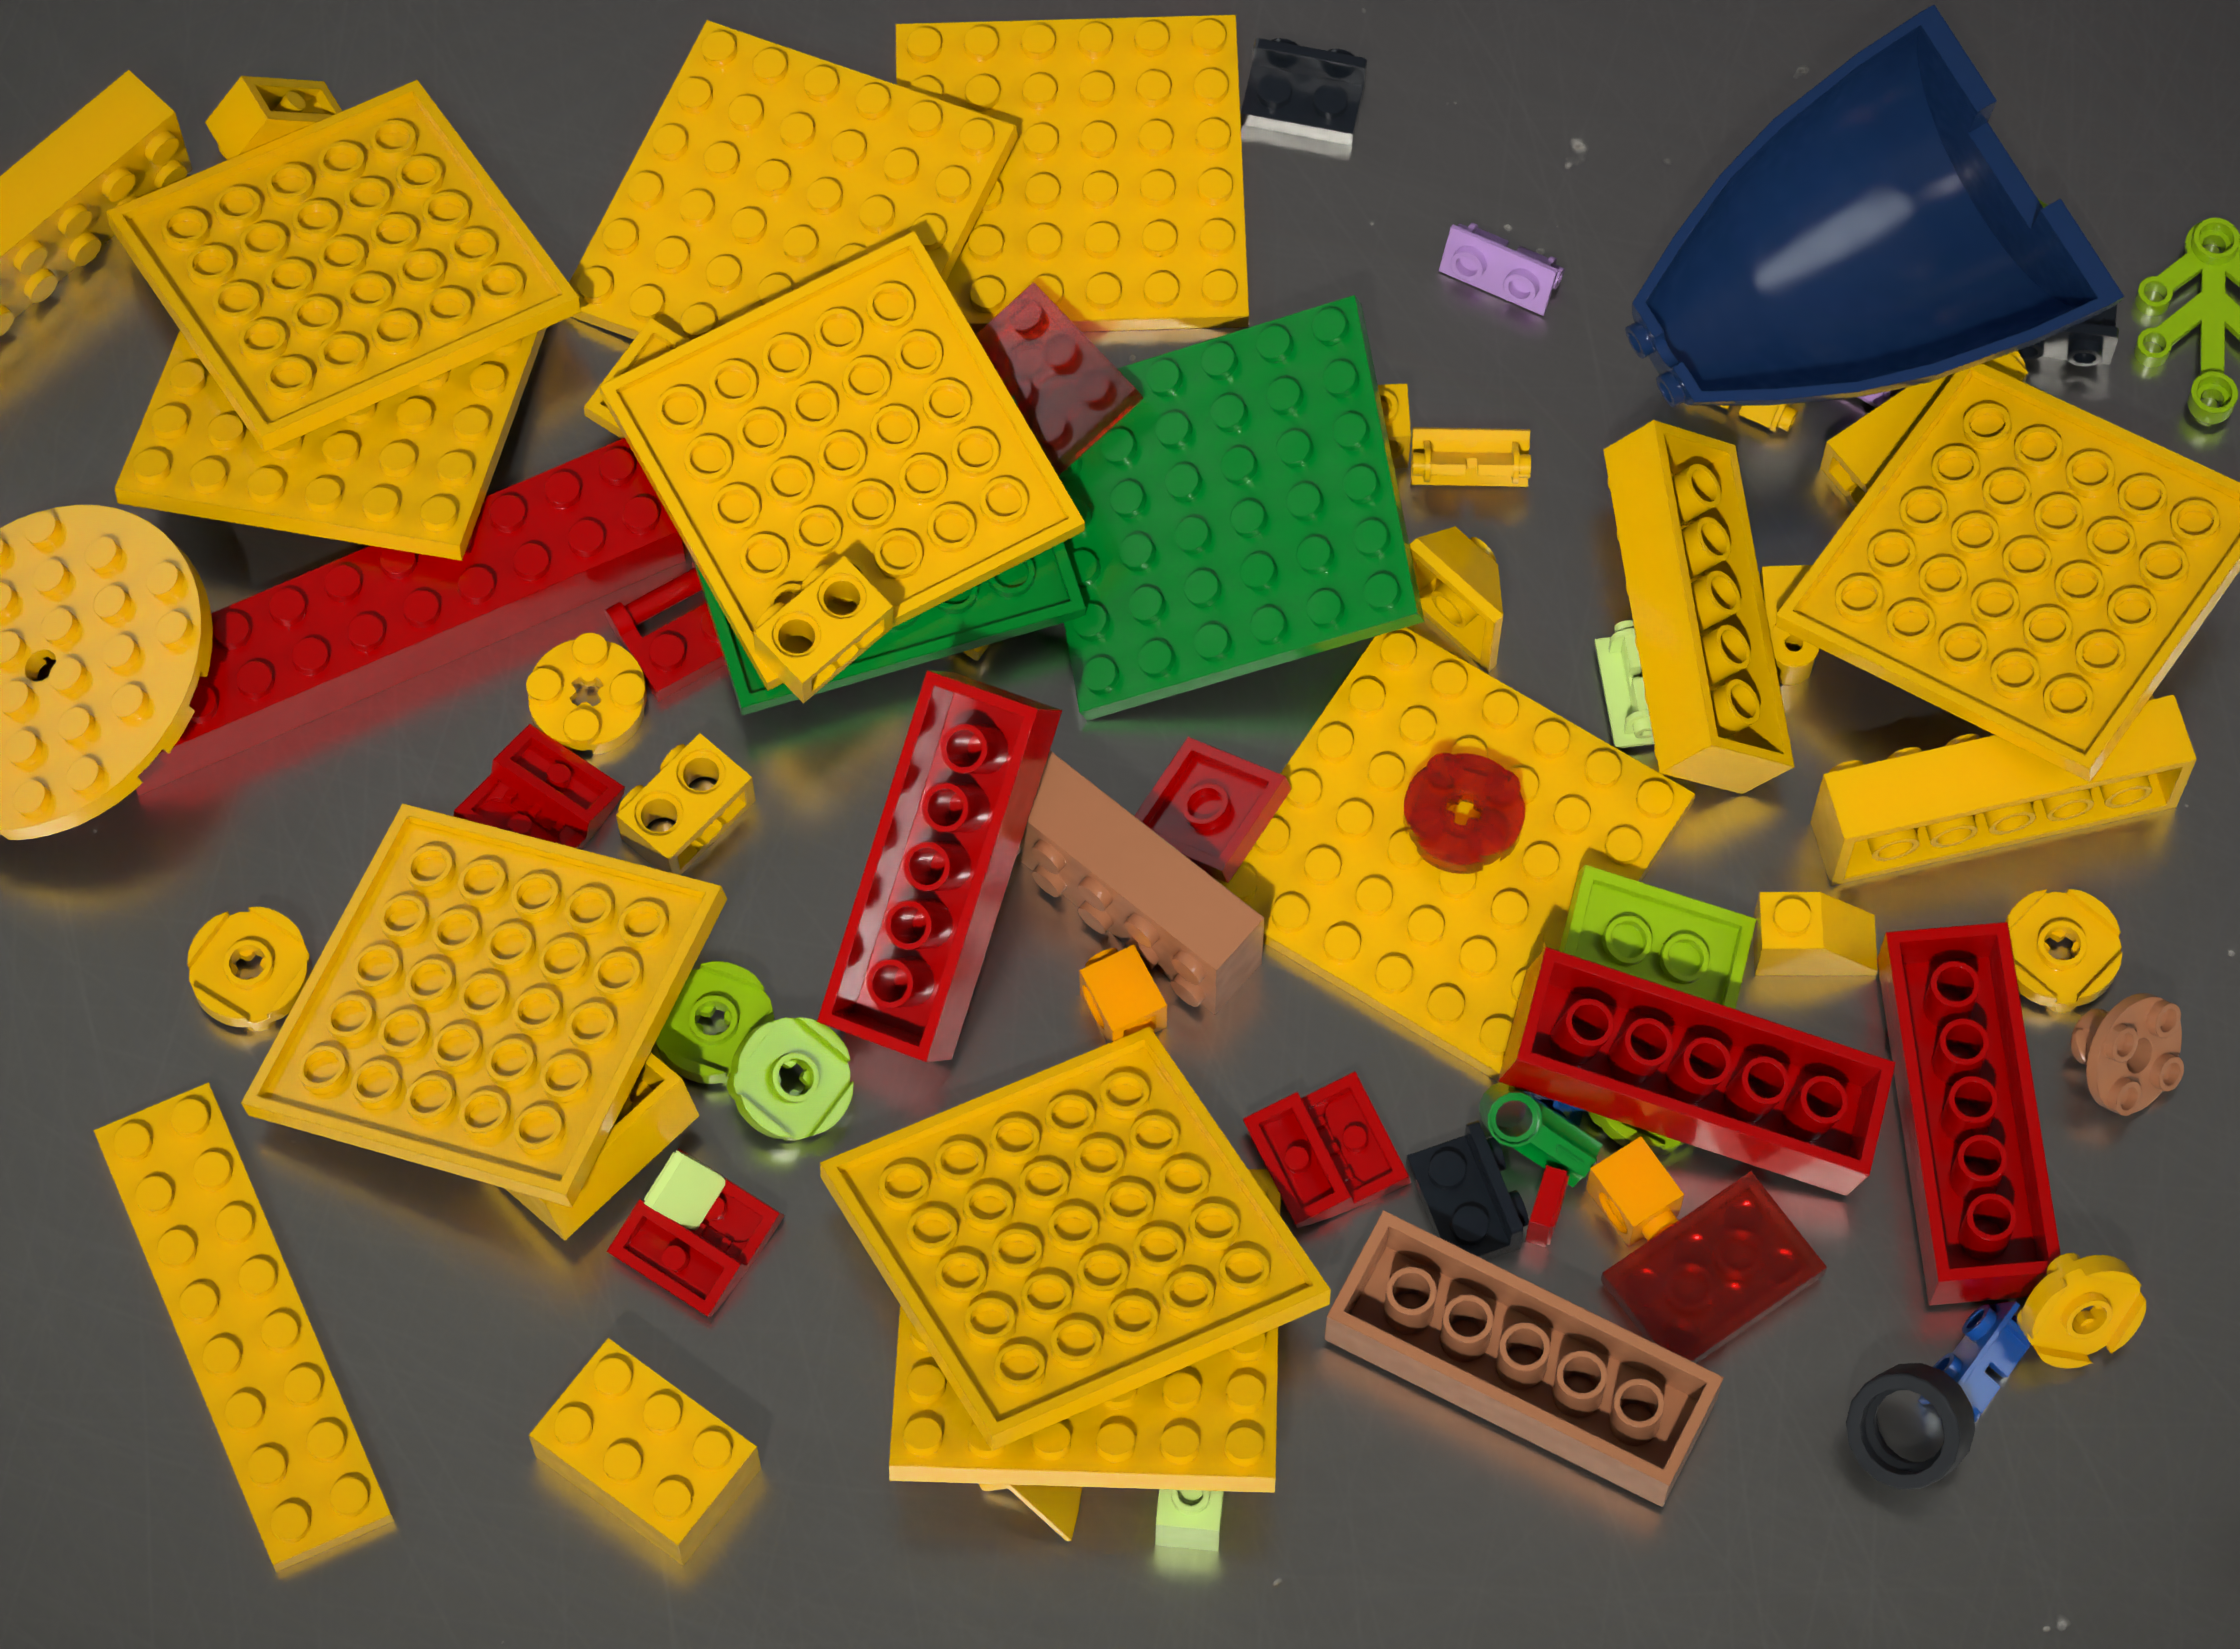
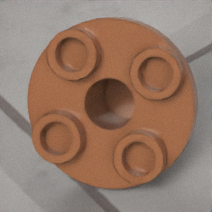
M2138 993L2123 999L2110 1011L2093 1009L2085 1013L2078 1020L2071 1036V1050L2075 1059L2087 1066L2088 1088L2093 1099L2100 1106L2120 1115L2128 1116L2150 1105L2162 1091L2169 1092L2177 1087L2184 1073V1063L2179 1058L2182 1044V1028L2180 1022L2181 1011L2176 1004L2149 993Z

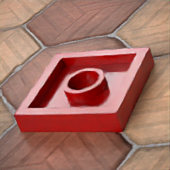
M1187 737L1134 816L1211 877L1229 883L1291 791V787L1284 775Z

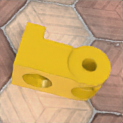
M1812 565L1762 566L1760 572L1761 587L1779 683L1783 685L1801 684L1808 679L1814 670L1819 653L1818 647L1777 628L1776 613Z

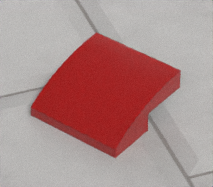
M529 724L493 759L491 774L454 810L453 816L583 850L624 795L625 786Z
M1355 1071L1302 1098L1297 1091L1243 1118V1122L1279 1193H1281V1197L1297 1228L1350 1211L1411 1183L1410 1177Z
M678 1148V1150H677V1151H680V1152L685 1153V1154H687V1155H690V1154H688L687 1152H685V1151H683V1150H681V1149H679V1148ZM724 1177L726 1184L696 1230L682 1226L644 1204V1200L639 1199L606 1251L709 1318L715 1314L741 1281L785 1216L726 1177Z

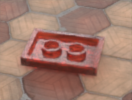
M1034 282L976 334L1010 395H1014L1018 409L1058 476L1144 399L1123 374Z
M1750 1171L1602 1273L1601 1282L1645 1339L1697 1364L1823 1277L1827 1266L1752 1171Z

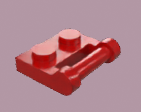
M691 562L692 569L625 606L618 602L604 610L611 629L623 648L635 658L641 667L645 682L658 702L726 665L707 603L643 638L636 628L639 624L702 591L693 562Z

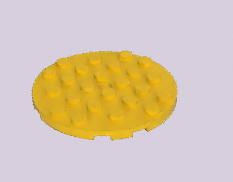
M70 505L35 512L0 528V835H3L8 840L34 839L57 834L79 826L118 804L143 783L138 776L151 764L161 750L168 754L171 752L195 712L189 704L196 690L199 677H207L212 653L213 626L206 589L198 571L188 556L164 532L149 521L133 513L100 505ZM45 657L56 660V663L50 670L49 677L42 681H33L37 679L40 669L46 664Z

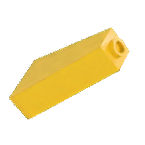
M2018 351L1983 363L2024 383L2026 382L2028 372L2024 360ZM1954 374L1929 383L1905 388L1826 441L1820 469L1854 508Z

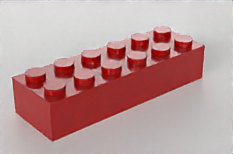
M927 670L817 1022L924 1062L952 1060L1063 710L955 672Z
M2008 922L1886 932L1878 954L1877 963L1892 1061L1896 1062L1894 1076L1929 1305L2029 1297L2038 1283L2047 1276L2049 1264L2059 1257L2061 1252Z
M1545 947L1526 971L1498 1082L1847 1196L1870 1176L1896 1062Z

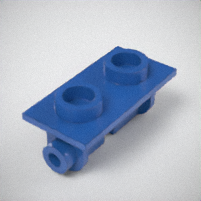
M2016 1301L1986 1304L1976 1309L1964 1323L1962 1333L1965 1336L1955 1350L1943 1356L1933 1366L1943 1370L1962 1387L1972 1405L1974 1422H1977L2000 1389V1386L1984 1371L1990 1366L2002 1378L2008 1377L2031 1346V1343L2017 1324L2018 1315L2014 1314L2021 1305ZM1923 1396L1918 1400L1921 1404H1931Z

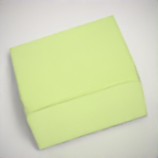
M676 1151L672 1153L645 1196L644 1204L682 1226L696 1230L723 1190L726 1180L722 1175L692 1156Z

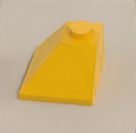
M1456 526L1416 538L1409 545L1423 615L1489 673L1497 665L1503 622L1499 568L1493 552L1482 540L1477 537L1469 539Z

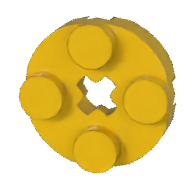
M584 633L575 640H569L555 646L538 661L526 682L529 710L534 726L572 752V749L580 751L592 750V754L613 751L630 740L642 725L645 715L644 708L647 701L644 673L637 660L626 649L616 643L606 641L599 634ZM582 686H596L600 688L597 692L600 702L593 707L586 701L577 706L572 702L577 697L576 690Z
M2047 889L2035 891L2021 899L2012 908L2005 921L2008 922L2018 990L2027 999L2039 1005L2047 1006L2054 1012H2071L2077 1006L2088 1004L2099 998L2114 981L2122 960L2119 925L2112 912L2101 901L2086 892L2074 889H2067L2066 893L2056 891L2046 893ZM2066 937L2073 942L2070 953L2074 958L2066 960L2064 958L2056 959L2048 953L2050 947L2045 940L2051 938L2056 942H2060Z
M248 907L250 912H237L229 915L227 911L209 920L194 937L188 951L189 981L199 1005L211 1017L229 1026L246 1027L252 1031H264L272 1027L276 1020L290 1013L312 972V961L300 930L283 914L265 907ZM255 955L263 958L260 962V967L263 971L257 977L239 978L240 972L235 963L240 958L245 961H251Z
M2066 1253L2060 1255L2049 1264L2047 1276L2033 1289L2024 1307L2018 1313L2017 1324L2042 1361L2058 1368H2078L2092 1363L2088 1357L2089 1354L2095 1353L2105 1346L2112 1354L2130 1340L2145 1316L2146 1299L2140 1292L2141 1284L2128 1265L2121 1259L2108 1255H2091L2080 1258L2076 1253ZM2093 1306L2091 1310H2083L2086 1307Z

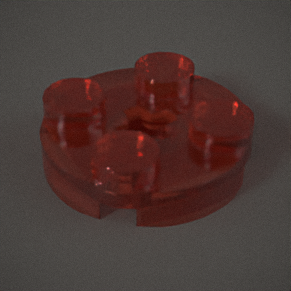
M1440 753L1433 756L1428 761L1427 766L1414 776L1408 786L1404 799L1403 824L1406 833H1409L1410 839L1417 846L1419 855L1430 865L1443 871L1457 874H1471L1482 871L1484 865L1492 864L1500 857L1501 862L1509 856L1519 842L1525 818V803L1520 792L1521 785L1519 779L1513 772L1504 769L1497 762L1480 755ZM1460 802H1469L1473 804L1475 811L1480 812L1481 816L1479 819L1470 817L1466 825H1459L1455 823V813L1447 809L1451 805H1459Z

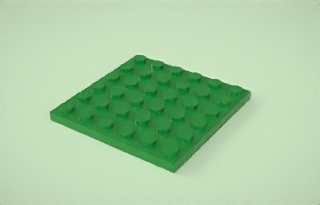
M1355 295L1025 397L1031 431L1085 521L1084 532L1064 541V545L1086 607V613L1080 618L1064 622L1079 713L1087 721L1425 622L1363 308Z

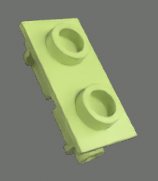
M1625 620L1614 626L1615 633L1611 637L1594 640L1613 743L1617 749L1654 744L1648 705L1645 700V687L1639 652L1635 643L1633 620Z

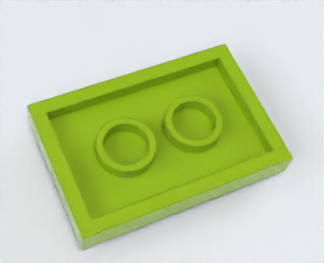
M1584 865L1578 871L1559 951L1736 1009L1757 919Z

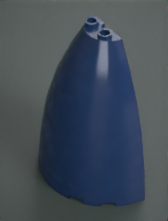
M1935 5L1919 12L1858 52L1775 117L1719 175L1670 241L1632 302L1634 323L1627 326L1625 332L1635 353L1642 359L1649 356L1659 373V376L1656 377L1658 388L1671 407L1675 408L1682 403L1687 405L1770 406L1842 400L1925 384L2030 347L2101 314L2120 303L2125 297L2061 198L2044 208L1988 123L1997 103L1996 98Z

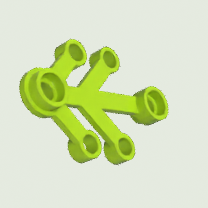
M2208 218L2194 225L2189 230L2185 239V255L2158 276L2145 278L2140 283L2135 296V304L2140 312L2147 316L2162 315L2169 308L2173 292L2201 273V292L2159 326L2143 330L2137 338L2134 355L2137 361L2146 367H2159L2167 361L2172 346L2200 324V374L2192 384L2187 403L2192 415L2199 421L2207 424L2220 423L2229 418L2238 399V388L2235 382L2224 374L2225 327L2240 341V306L2225 293L2226 276L2240 288V234L2231 222L2222 218ZM2215 245L2220 248L2222 253L2210 252L2203 246ZM2156 291L2162 295L2163 300L2151 301L2145 296V292ZM2147 342L2157 343L2163 351L2159 353L2149 352L2144 347V344ZM2212 398L2219 403L2220 407H2209L2201 400Z

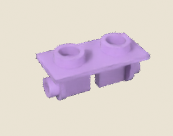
M1473 222L1469 226L1461 223L1457 226L1454 224L1451 226L1439 272L1544 316L1552 289H1557L1565 271V268L1556 265L1557 258L1552 256L1547 258L1522 246H1519L1517 251L1507 248L1508 240L1478 228V224Z

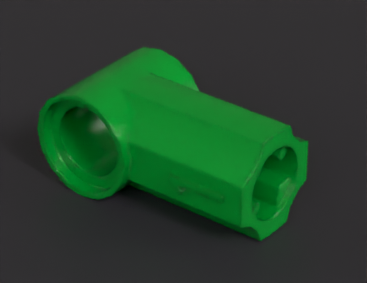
M1499 1082L1492 1085L1483 1094L1480 1101L1479 1114L1490 1134L1499 1143L1514 1148L1544 1169L1548 1165L1567 1171V1176H1569L1568 1185L1574 1188L1581 1179L1585 1178L1590 1168L1597 1161L1598 1153L1603 1146L1602 1141L1532 1096L1528 1091ZM1509 1101L1525 1103V1115L1517 1125L1502 1127L1496 1124V1114L1504 1103Z

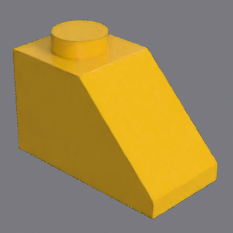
M240 76L205 123L218 143L219 151L229 160L342 112V109L324 81Z
M1759 892L1753 918L1757 919L1753 932L1755 976L1877 975L1874 914L1822 892Z

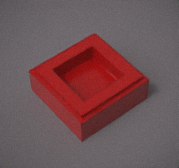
M1546 1165L1530 1216L1525 1242L1545 1248L1547 1244L1550 1245L1569 1180L1567 1171Z

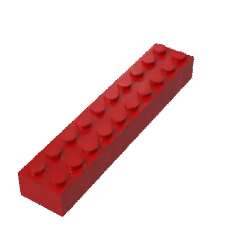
M622 438L486 496L462 561L368 546L211 613L213 635L210 666L207 677H199L196 690L189 704L195 712L171 752L168 754L161 750L151 764L138 776L143 782L135 789L138 796L685 562L682 538L626 439Z

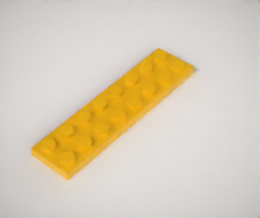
M209 1082L93 1130L275 1571L279 1572L394 1522Z

